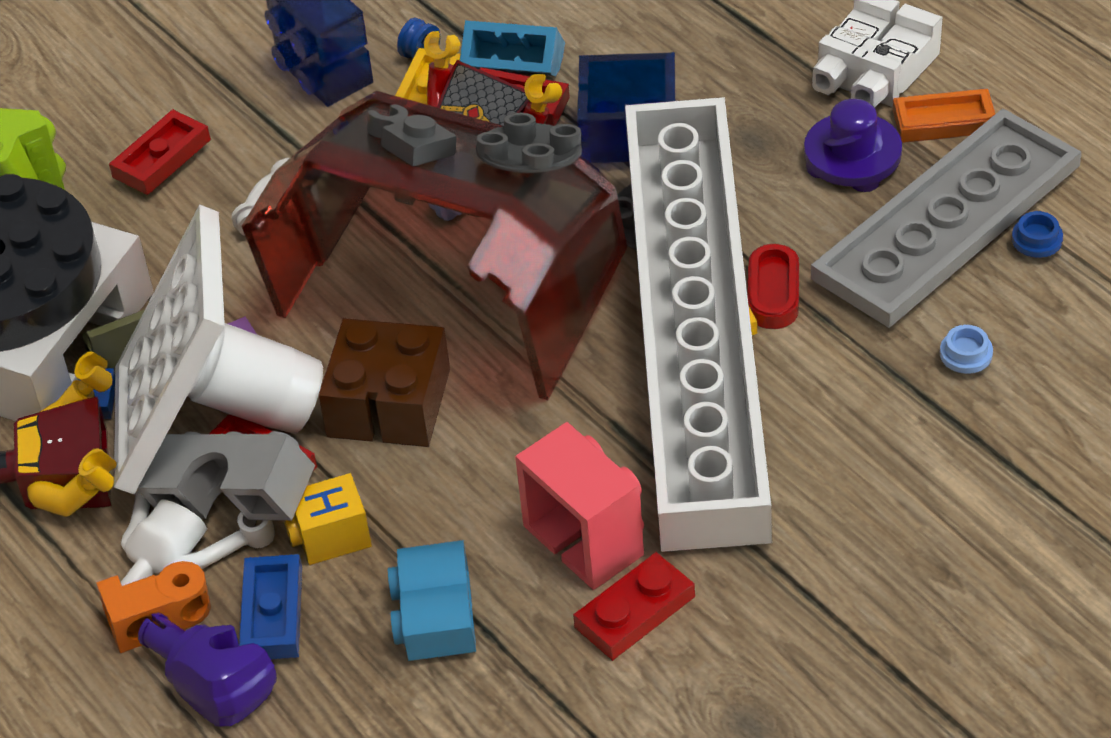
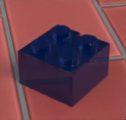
M266 0L268 10L265 11L264 16L273 35L274 46L271 48L272 56L282 71L288 70L298 79L301 87L307 94H314L329 107L374 83L369 51L364 47L368 42L363 11L352 1Z
M675 52L579 55L577 123L581 129V163L629 162L625 105L677 101Z

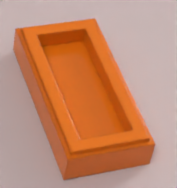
M988 89L893 98V114L902 143L969 136L995 115Z

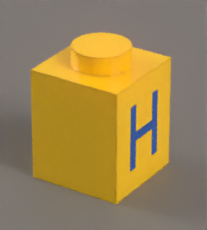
M351 473L307 485L293 519L284 520L291 546L302 545L309 565L372 547L366 512Z

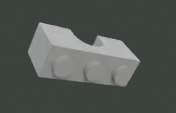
M232 431L226 434H200L197 432L166 434L137 490L154 508L161 499H166L189 509L201 519H206L214 500L223 492L248 520H292L315 465L299 448L298 442L290 435L282 432L242 434Z

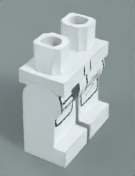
M854 0V9L840 26H835L829 35H825L819 42L818 62L813 69V89L829 95L838 88H842L851 92V99L865 100L872 104L874 108L879 103L893 107V98H899V93L904 92L940 54L943 17L908 4H904L899 10L900 2L897 0Z

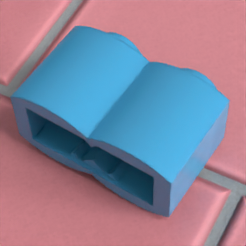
M464 540L397 549V566L388 567L392 601L400 600L401 609L391 611L394 644H405L408 661L476 652L471 586Z

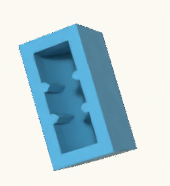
M465 20L460 61L477 69L482 67L509 73L545 74V76L556 77L562 63L565 41L557 27Z

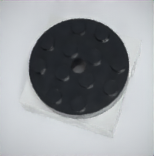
M6 174L0 177V416L13 421L43 410L57 401L73 381L78 380L75 374L68 372L63 354L87 322L103 326L137 313L154 292L138 235L91 222L83 205L66 190L44 181L21 178L15 174Z

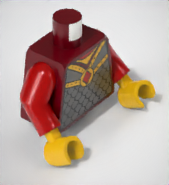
M439 31L430 32L424 40V49L429 57L435 60L429 64L426 92L427 116L433 118L437 124L456 135L455 155L440 159L436 170L440 174L458 172L465 175L471 164L474 163L492 172L498 171L500 169L486 164L477 156V136L504 126L505 116L513 113L531 114L536 118V123L545 124L549 114L546 105L547 103H554L559 100L562 95L561 86L558 83H549L543 95L542 85L546 79L545 74L530 76L526 80L523 89L459 60H456L455 64L451 65L449 58L455 56L460 49L458 37L448 35L446 38V48L443 52L439 47Z

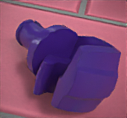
M154 613L152 614V620L158 623L160 627L148 618L140 626L138 632L140 644L167 659L165 662V675L168 681L173 684L177 693L196 712L215 726H232L242 721L268 698L277 681L275 666L266 650L254 643L239 646L235 628L232 625L209 627L205 624L195 625L185 631L168 620L165 615Z

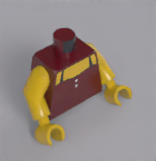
M87 352L79 358L74 369L75 376L79 380L73 381L57 401L38 413L18 418L14 423V449L0 452V484L17 481L25 507L42 509L68 517L79 508L112 506L111 488L113 487L114 477L110 474V471L116 468L117 462L109 456L108 430L98 397H95L93 390L105 392L111 387L113 379L111 373L105 370L108 366L107 360L95 352Z

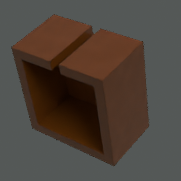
M343 318L318 395L326 436L328 438L373 442L375 432L369 399L376 400L383 443L429 447L450 372L445 328Z

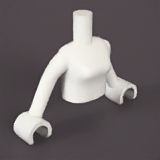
M136 490L131 520L121 540V546L126 552L127 557L135 564L123 578L121 585L123 586L154 574L159 575L166 566L175 562H193L200 566L201 569H204L245 545L253 548H263L274 539L275 530L272 520H263L260 525L254 527L256 520H248L240 512L237 519L240 530L198 552L191 553L207 531V527L202 519L189 509L166 499H161L149 515L150 503Z

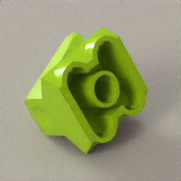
M0 108V177L6 174H15L21 178L44 181L65 190L62 178L66 171V164L63 158L54 152L52 146L56 136V128L48 118L40 114L39 110Z

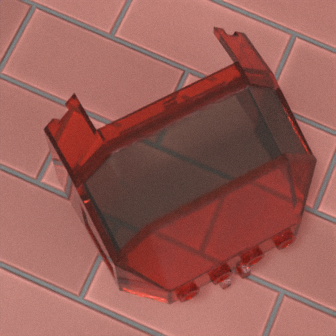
M375 91L342 110L336 120L274 172L241 227L276 315L286 318L315 267L323 266L324 262L330 257L370 187L395 193V201L411 206L415 200H419L477 218L483 217L492 220L467 266L469 274L477 282L484 281L488 277L506 292L502 302L517 314L538 397L548 401L627 250L616 187L596 166L582 156L566 167L540 173H518L492 167L483 162L476 154L477 136L502 125ZM397 104L407 109L408 116L425 115L433 118L437 124L456 135L455 155L412 167L381 146V138L374 137L368 133V111L375 110L381 115L389 116L390 105Z

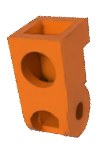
M180 561L166 566L159 575H152L123 586L118 575L96 582L103 611L120 654L142 646L138 640V632L145 619H150L151 622L160 627L158 623L152 620V614L154 613L165 615L168 620L185 630L202 622L209 615L211 609L204 571L193 562Z

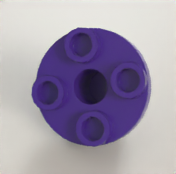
M846 99L837 103L831 110L830 116L820 120L811 127L804 142L806 169L811 176L821 178L833 184L851 186L860 192L875 190L880 185L881 180L887 178L896 170L902 156V140L898 131L889 122L877 116V111L872 104L862 99Z

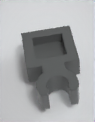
M397 104L390 105L389 116L381 115L375 110L368 111V133L374 137L381 138V146L412 167L455 155L456 135L437 124L433 118L425 115L408 116L407 109Z

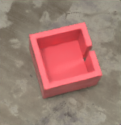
M565 422L515 456L523 526L554 555L582 536L580 542L561 554V560L593 591L644 555V522L641 515L640 495L642 488L640 482L630 469L624 466L620 468L608 458L593 437L589 435L583 436L571 424Z

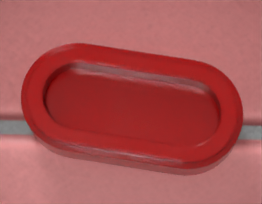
M763 245L754 250L749 257L748 305L757 320V325L762 328L780 329L787 327L796 320L799 314V257L793 249L785 245Z

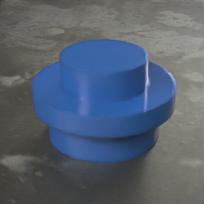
M1033 211L1023 215L1014 226L1012 243L1020 253L1035 258L1048 257L1055 254L1061 248L1063 231L1059 226L1058 220L1053 215L1042 211Z

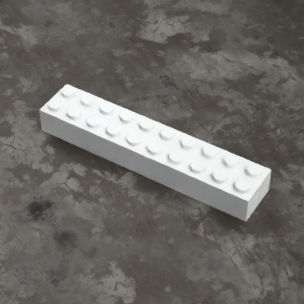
M725 97L625 105L661 552L772 543L771 499Z

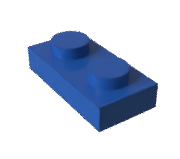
M299 554L244 558L239 646L251 643L257 644L266 650L270 659L299 657L302 564Z

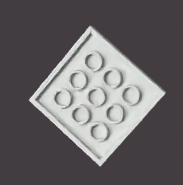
M200 204L115 366L114 460L117 462V466L114 469V488L131 494H135L187 396L193 402L244 420L297 434L308 421L321 389L323 365L320 360L295 348L225 323L219 212Z

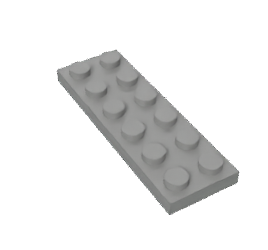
M1002 108L811 264V280L890 328L1080 166L1081 151Z

